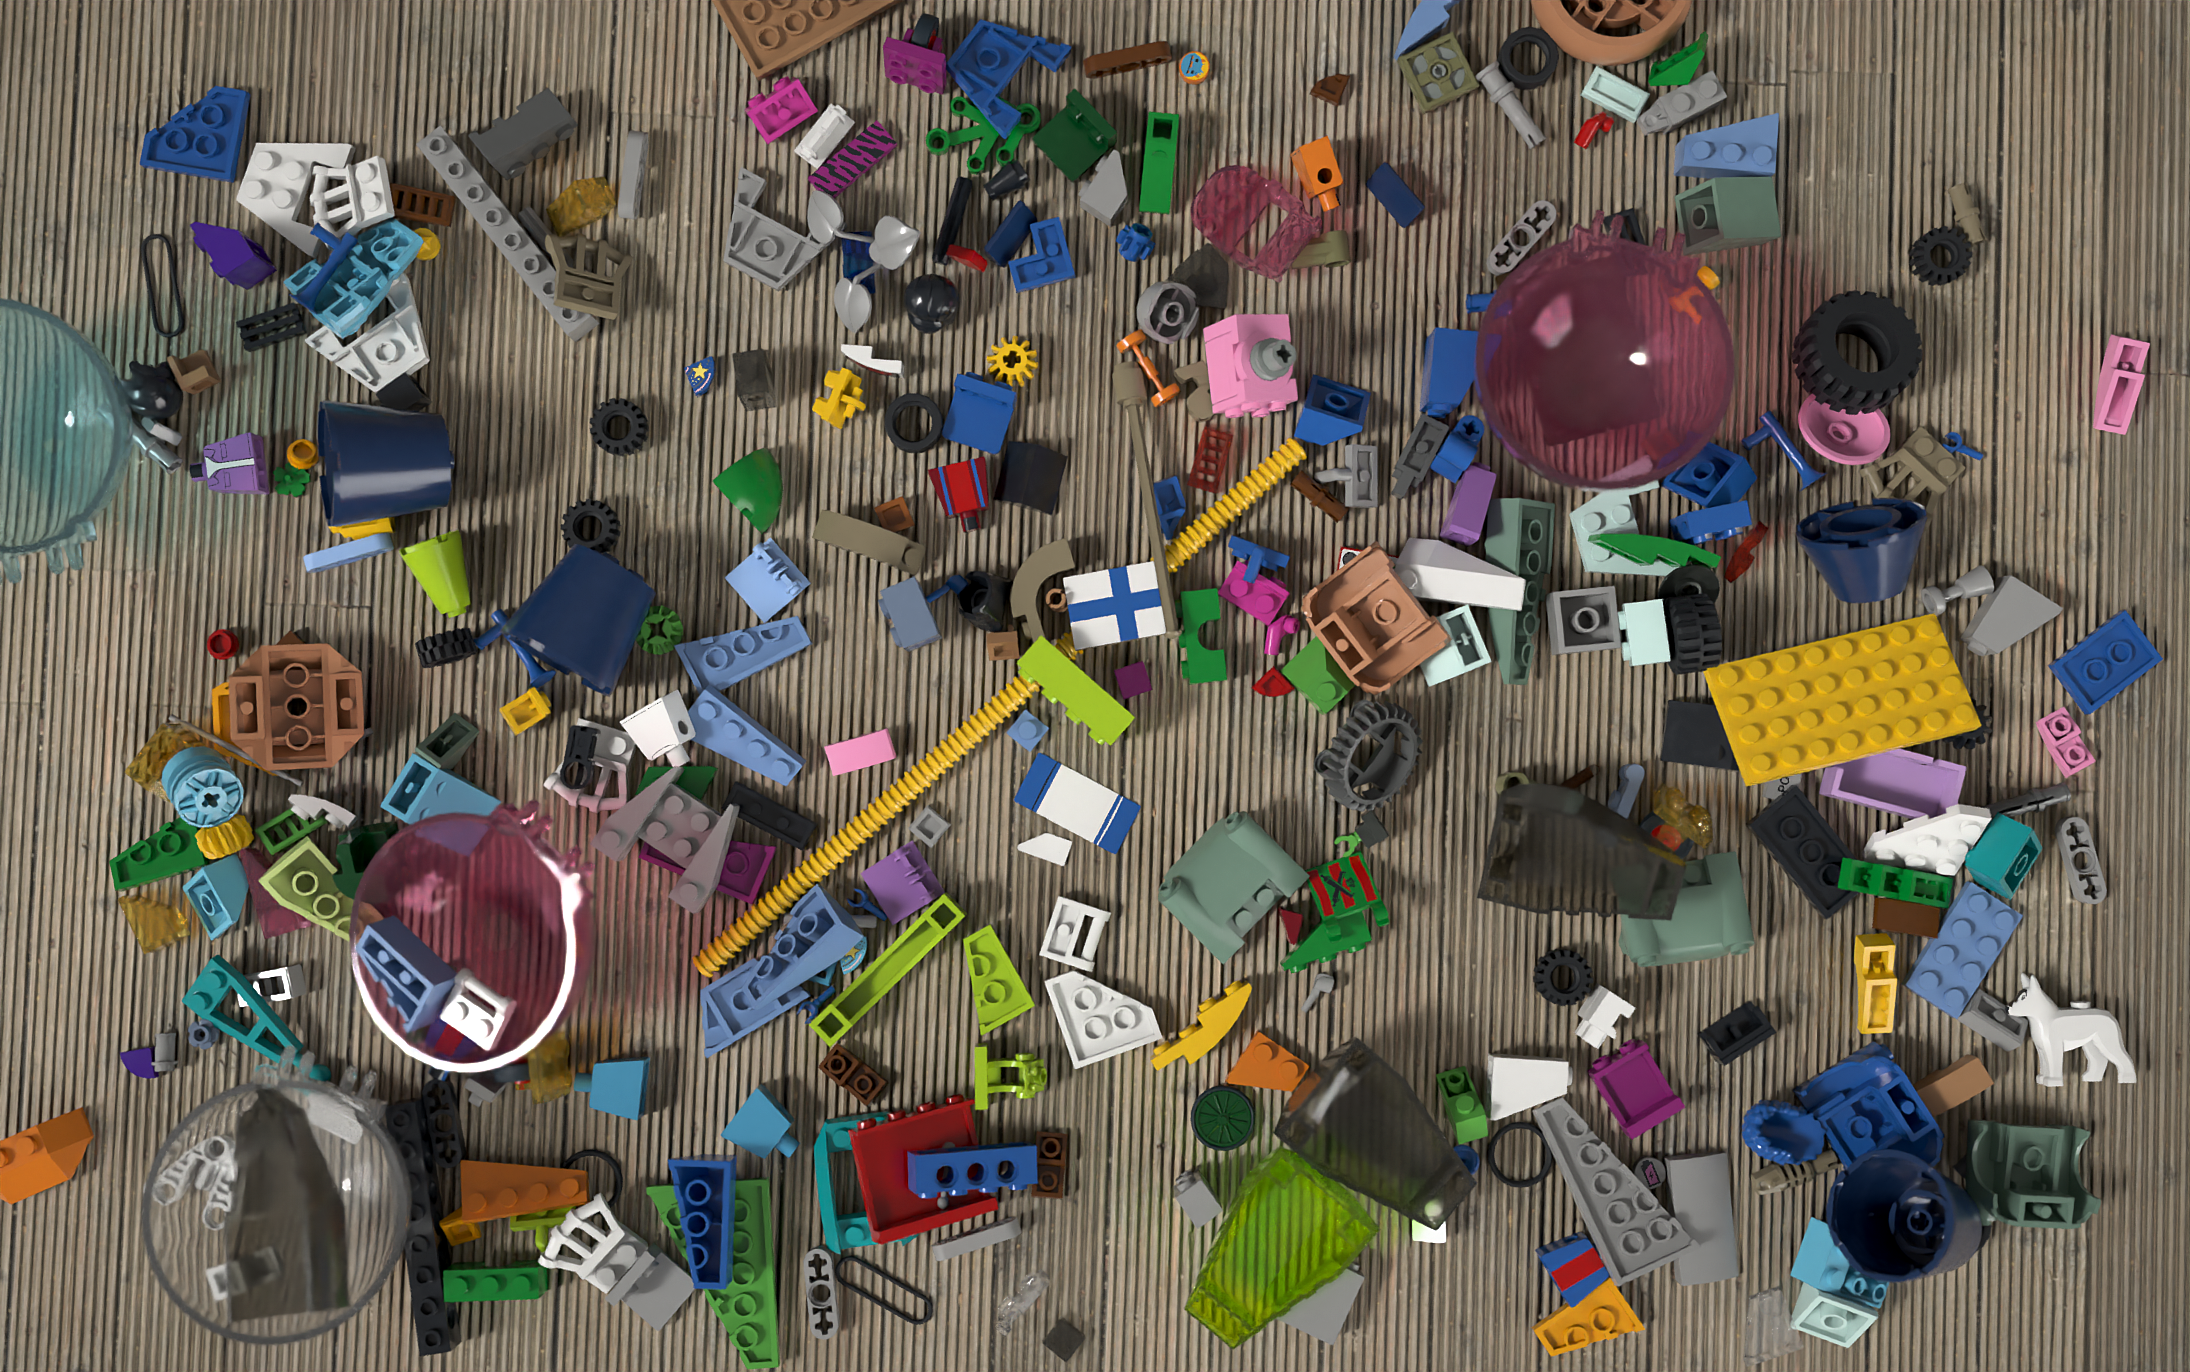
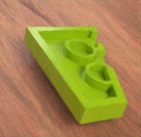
M991 924L963 939L982 1036L1034 1007L1036 1004Z

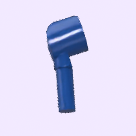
M1950 432L1945 435L1946 438L1952 439L1955 442V447L1942 444L1949 453L1957 451L1977 460L1982 459L1983 453L1963 444L1959 434Z
M954 575L941 588L926 596V599L931 603L946 594L950 589L957 595L969 583L961 575Z
M854 889L862 896V900L858 904L852 899L847 898L850 906L863 907L882 921L887 919V915L869 901L866 891Z
M830 986L813 1002L806 1001L802 1003L797 1011V1015L802 1010H809L811 1016L805 1021V1024L811 1023L818 1013V1008L836 990Z

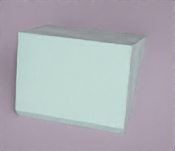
M1803 1282L1790 1319V1327L1849 1348L1878 1318V1312L1867 1304L1816 1289Z

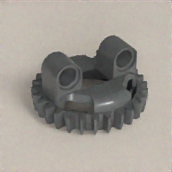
M1366 699L1357 702L1351 709L1350 718H1346L1345 725L1338 727V734L1336 737H1332L1331 741L1333 743L1331 748L1320 752L1314 760V770L1327 780L1324 784L1330 788L1328 793L1335 797L1334 800L1351 810L1363 812L1365 809L1373 811L1375 806L1382 808L1384 800L1392 802V795L1394 793L1400 795V787L1408 785L1406 782L1408 776L1414 775L1412 772L1413 766L1419 765L1416 756L1422 754V751L1418 748L1423 743V740L1419 737L1421 730L1417 727L1418 721L1413 718L1409 711L1396 703L1391 704L1388 701H1384L1383 704L1378 701L1373 703ZM1396 731L1404 734V738H1401L1400 752L1402 756L1393 751ZM1367 734L1380 744L1360 770L1350 762V759L1359 742ZM1371 782L1376 787L1362 791L1363 796L1353 791L1355 787Z

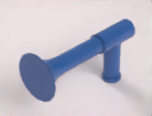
M320 223L314 226L310 234L315 235L334 250L322 269L304 291L296 295L289 294L290 297L315 314H317L315 311L317 296L358 242V239L348 232L340 240L323 228Z
M1770 410L1759 417L1764 426L1741 440L1745 449L1750 451L1752 447L1771 435L1798 470L1802 479L1800 492L1828 473L1818 472L1806 462Z
M498 609L491 614L496 625L474 639L475 644L480 650L485 649L488 644L502 635L500 630L509 620L503 609ZM504 635L529 672L531 682L528 685V689L532 687L539 688L556 675L555 670H545L538 664L532 654L509 640L511 635Z

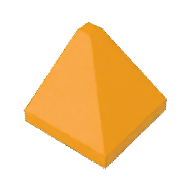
M462 1206L440 1221V1226L451 1246L478 1239L482 1236L478 1222L469 1224L462 1222Z

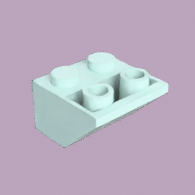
M1468 604L1436 617L1452 640L1419 665L1430 687L1492 662Z

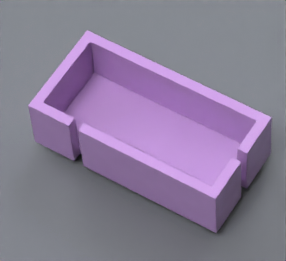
M1897 749L1832 765V767H1825L1819 794L1912 820L1928 815L1931 819L1946 814V808L1958 804L1967 767L1940 759L1933 760V757Z

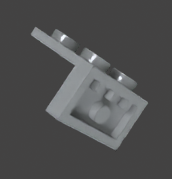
M652 1243L607 1295L605 1300L613 1307L622 1300L655 1330L659 1331L695 1288L692 1276L655 1243Z

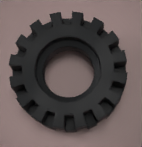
M1942 226L1939 229L1934 228L1919 237L1912 245L1914 248L1909 252V256H1913V259L1909 261V266L1915 265L1916 267L1912 271L1914 276L1920 273L1921 277L1918 280L1922 283L1928 280V285L1934 286L1937 283L1938 286H1942L1963 275L1966 272L1965 269L1971 264L1967 260L1972 257V252H1967V249L1971 247L1970 241L1964 244L1962 240L1966 236L1963 233L1957 236L1958 229L1952 228L1948 231V226ZM1934 246H1943L1950 253L1951 260L1947 267H1938L1932 262L1930 252Z
M612 398L609 399V403H600L601 408L599 410L595 408L593 411L595 416L594 418L590 417L589 422L592 424V428L589 429L590 433L594 436L592 438L594 442L612 455H632L635 449L640 450L643 447L641 443L643 441L646 442L648 439L646 432H649V426L646 423L648 420L643 411L631 401L628 402L622 398L620 400ZM617 416L628 418L631 424L630 432L621 439L613 438L608 431L610 421Z
M586 499L584 502L579 500L575 502L576 506L574 507L570 505L567 508L568 514H563L562 517L565 520L564 524H561V530L564 531L562 537L568 542L567 545L572 548L574 544H580L600 553L611 551L610 547L612 545L616 546L618 542L615 540L621 534V531L618 530L621 524L616 518L617 514L606 504L592 499ZM595 516L602 523V531L595 539H585L580 532L581 522L587 517Z
M470 628L445 631L441 634L428 636L415 643L422 668H433L450 664L477 653Z
M1559 948L1555 949V951L1546 952V956L1540 957L1537 960L1539 964L1537 967L1534 966L1533 970L1536 972L1535 976H1533V982L1537 985L1535 987L1537 992L1541 993L1544 999L1560 1006L1576 1005L1578 1000L1582 1002L1585 999V993H1590L1591 988H1589L1590 983H1593V978L1590 976V973L1593 972L1591 967L1587 965L1588 961L1581 957L1580 954L1567 949ZM1561 965L1569 966L1574 973V981L1566 989H1558L1552 982L1553 971Z

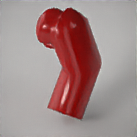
M1598 112L1584 122L1573 143L1587 150L1597 130L1609 132L1614 123V118L1606 115L1607 112Z

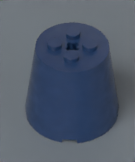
M322 400L319 403L317 421L318 457H325L326 476H319L324 514L329 527H340L447 507L450 492L452 491L451 469H454L453 451L449 450V434L441 414Z
M574 544L503 625L500 632L505 636L511 635L509 640L566 676L572 671L584 678L581 684L610 697L656 592L644 582L645 578L631 569L626 570L618 565L620 561L606 552L602 554L583 545Z
M1876 1150L1857 1157V1160L1845 1171L1842 1170L1838 1174L1828 1196L1827 1224L1834 1245L1839 1248L1843 1256L1849 1261V1265L1863 1275L1875 1280L1901 1283L1953 1271L1971 1259L1980 1243L1982 1233L1981 1217L1977 1205L1967 1191L1921 1158L1903 1151ZM1926 1220L1929 1221V1226L1927 1227L1925 1226Z

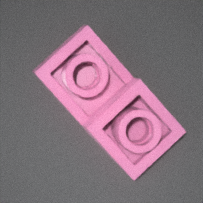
M2065 707L2036 722L2048 751L2065 778L2096 762L2078 736L2082 732Z
M888 728L862 734L856 738L831 743L824 747L833 776L896 758Z

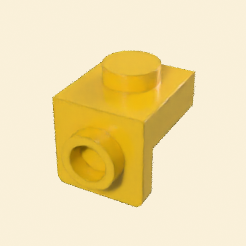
M532 687L525 694L501 707L499 711L517 736L548 717L551 713L549 710L551 703L542 690L538 692L535 687Z

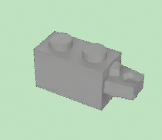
M1711 70L1690 81L1688 85H1682L1659 97L1652 107L1639 116L1636 121L1644 136L1658 131H1662L1663 135H1666L1717 108L1727 95L1714 71Z

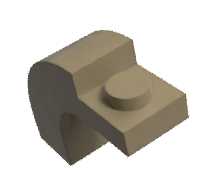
M823 509L812 536L813 539L835 548L871 558L915 576L926 550L925 546L897 533Z
M1067 538L1048 543L1037 549L1024 561L1015 576L1011 590V610L1014 620L1026 617L1027 622L1022 623L1026 640L1033 639V642H1035L1040 635L1045 638L1036 607L1037 596L1041 587L1049 579L1075 570Z

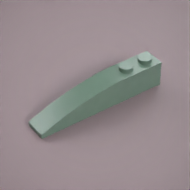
M1523 498L1490 499L1488 505L1485 561L1526 580L1522 611L1488 607L1495 653L1504 684L1527 685L1535 649L1531 643V638L1538 631L1540 619L1536 617L1539 602H1544L1546 590L1542 588L1544 574H1550L1552 565L1554 503Z

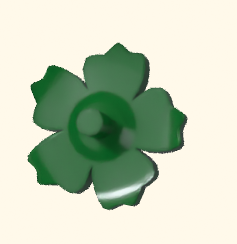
M290 463L285 464V469L276 467V470L273 471L274 480L280 482L275 487V490L280 495L289 496L292 493L295 498L302 496L306 490V486L303 484L311 482V474L306 469L295 468Z

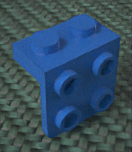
M966 372L964 376L957 373L954 382L956 391L942 430V435L947 440L996 455L1001 450L1017 402V393L1012 391L1013 387L1006 383L995 381V384L992 385L983 382L984 378L978 374Z

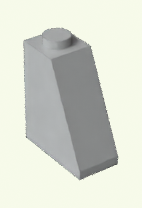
M2012 575L1999 577L1994 584L1993 593L1986 596L1960 639L1968 644L1967 648L1971 652L1979 656L1998 654L2060 614L2063 608Z
M1332 1257L1276 1306L1274 1310L1276 1319L1333 1346L1365 1278L1362 1271L1359 1270L1360 1265L1346 1257H1343L1341 1261Z

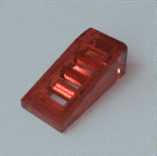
M1204 425L1187 486L1217 493L1233 440V433ZM1208 436L1223 440V446L1207 442ZM1204 448L1221 453L1220 458L1203 454ZM1202 460L1216 464L1217 469L1213 470L1199 465ZM1197 472L1213 476V482L1196 478Z

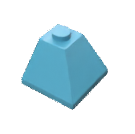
M237 854L203 867L182 887L211 941L221 936L239 919L251 882L249 870L246 864L239 860Z

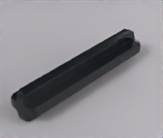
M958 176L932 255L933 262L937 264L947 265L950 257L946 253L949 245L955 243L973 186L972 180Z

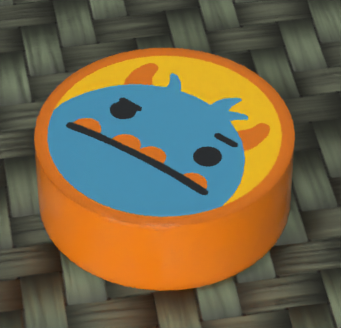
M1192 51L1182 57L1179 73L1185 82L1193 85L1200 84L1209 74L1210 64L1204 54Z

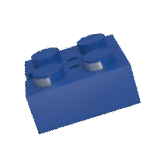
M1747 500L1687 512L1671 519L1670 524L1675 541L1695 546L1713 540L1712 536H1715V540L1718 541L1743 534L1742 528L1752 525Z

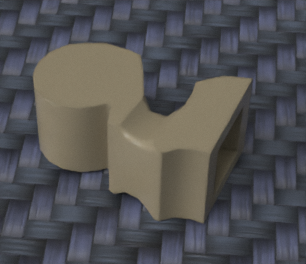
M1204 360L1174 369L1173 375L1178 382L1183 385L1189 382L1197 384L1198 388L1186 401L1187 410L1191 417L1198 422L1211 420L1214 416L1212 410L1214 404L1211 401L1208 368Z

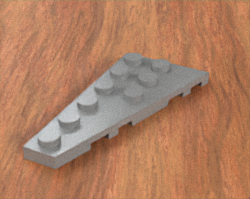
M1562 1097L1532 1110L1615 1286L1625 1284L1702 1248L1695 1239H1692L1681 1227L1682 1225L1658 1203L1657 1198L1629 1168L1618 1160L1611 1152V1149L1590 1130L1589 1125Z

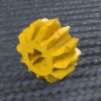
M1013 336L1012 344H1008L1007 339L1002 337V348L995 344L991 346V350L996 355H988L986 360L988 363L994 364L988 368L989 374L994 375L998 373L995 381L1003 382L1006 378V384L1013 386V380H1017L1019 387H1023V376L1029 380L1034 378V374L1028 369H1038V362L1031 360L1037 356L1036 350L1027 351L1030 346L1028 340L1023 341L1018 346V336ZM1011 356H1015L1017 362L1021 361L1020 363H1015L1014 368H1009L1008 362L1004 363L1005 361H1010Z
M235 814L227 822L215 827L201 828L195 834L200 851L203 852L205 858L213 860L240 851L254 839L250 823L247 822L245 816Z

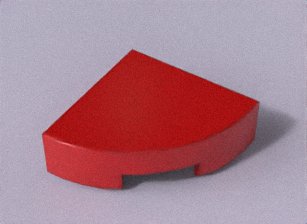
M955 244L949 245L946 255L957 262L981 272H985L988 264L987 260L975 250Z
M1273 666L1251 689L1263 696L1278 697L1289 693L1294 687Z

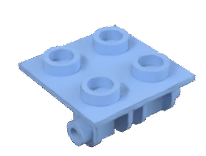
M771 537L765 543L760 542L752 549L754 552L724 577L764 623L770 620L811 584Z

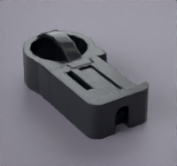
M572 725L570 727L564 761L560 770V779L566 787L570 789H583L592 782L595 761H592L591 758H594L597 742L596 734H601L599 729L582 725ZM578 762L577 775L573 785L567 778V770L572 763ZM585 766L587 770V778L581 785Z

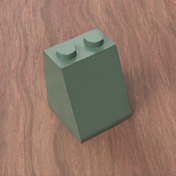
M1772 177L1713 178L1674 196L1683 255L1757 246L1781 237Z

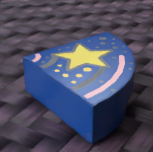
M712 356L684 368L697 397L707 392L713 381L716 365Z

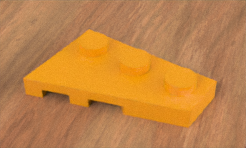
M1610 1277L1575 1307L1571 1308L1566 1303L1531 1327L1551 1357L1587 1347L1588 1344L1600 1340L1618 1338V1335L1628 1332L1646 1330Z

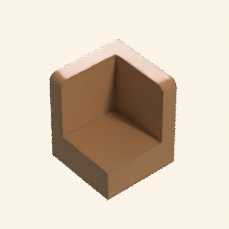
M203 349L182 359L174 355L166 358L183 391L196 395L221 382L207 351Z

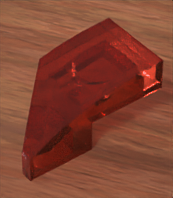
M1760 520L1746 534L1728 564L1724 578L1730 583L1748 570L1755 559L1750 551L1762 541L1769 529Z

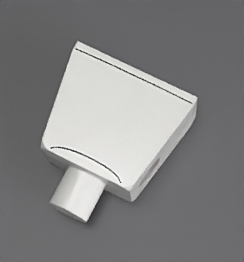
M679 690L657 699L620 721L647 759L652 761L666 754L673 767L681 766L690 761L682 744L694 738L696 732Z

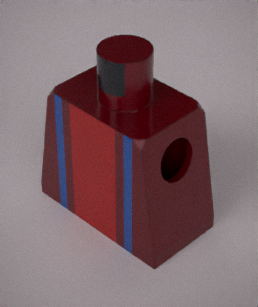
M985 457L929 469V477L947 518L960 517L963 533L981 529L978 512L990 509Z

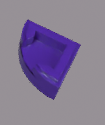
M155 1046L120 1053L123 1064L134 1075L149 1079L159 1077V1071H155V1065H151L152 1062H155Z

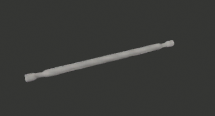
M173 714L170 715L169 720L177 722L200 736L261 766L243 750L187 721L179 719ZM270 770L272 773L290 780L300 787L304 783V781L294 778L282 770Z

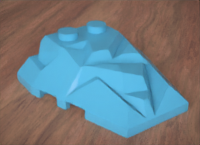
M393 217L358 235L359 244L355 245L344 262L339 265L322 288L315 302L317 314L310 311L311 314L342 339L354 334L367 321L370 313L387 295L393 280H396L414 260L424 241L418 234ZM314 259L305 264L283 283L293 295L299 294L311 284L326 262L320 265Z

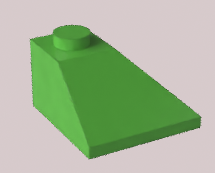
M1317 636L1280 670L1283 676L1321 715L1330 711L1355 686Z

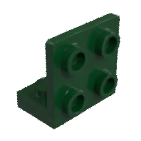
M1074 88L1066 96V106L1033 136L1032 141L1074 183L1117 143V131Z

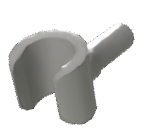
M1320 973L1315 977L1313 989L1301 1007L1302 1011L1308 1012L1319 996L1320 991L1330 994L1334 984L1333 976Z

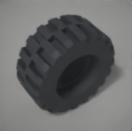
M1858 290L1848 291L1845 295L1843 293L1836 294L1828 301H1824L1799 329V333L1793 343L1795 350L1792 353V362L1798 364L1794 371L1798 379H1803L1804 384L1802 387L1807 393L1811 391L1816 396L1814 400L1821 405L1825 402L1830 405V410L1836 412L1845 409V413L1849 415H1857L1860 411L1864 414L1872 413L1877 408L1882 409L1888 405L1916 377L1923 355L1922 349H1918L1922 344L1921 336L1919 333L1915 334L1914 329L1917 326L1913 319L1908 320L1904 315L1906 311L1901 306L1898 308L1892 304L1893 300L1888 297L1878 298L1876 297L1877 293L1865 291L1861 295ZM1851 334L1864 340L1873 349L1877 357L1878 372L1860 371L1846 363L1837 350L1835 335Z

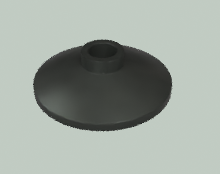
M1688 564L1684 567L1676 568L1664 578L1659 587L1658 599L1664 601V599L1705 593L1714 604L1720 592L1719 580L1710 568L1699 564Z

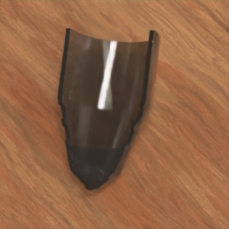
M258 1088L255 1091L258 1097L249 1110H244L239 1119L233 1160L239 1161L236 1180L230 1181L229 1191L234 1192L231 1211L225 1212L224 1217L228 1323L308 1312V1314L351 1307L345 1203L311 1121L304 1108L277 1089Z

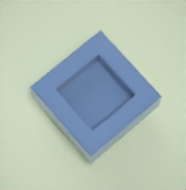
M1025 709L1007 731V734L1031 752L1049 728Z

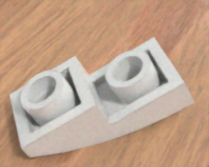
M293 794L288 799L294 805L291 811L305 821L309 817L317 821L324 811L328 813L325 819L339 829L343 824L351 829L358 820L348 810L323 799Z

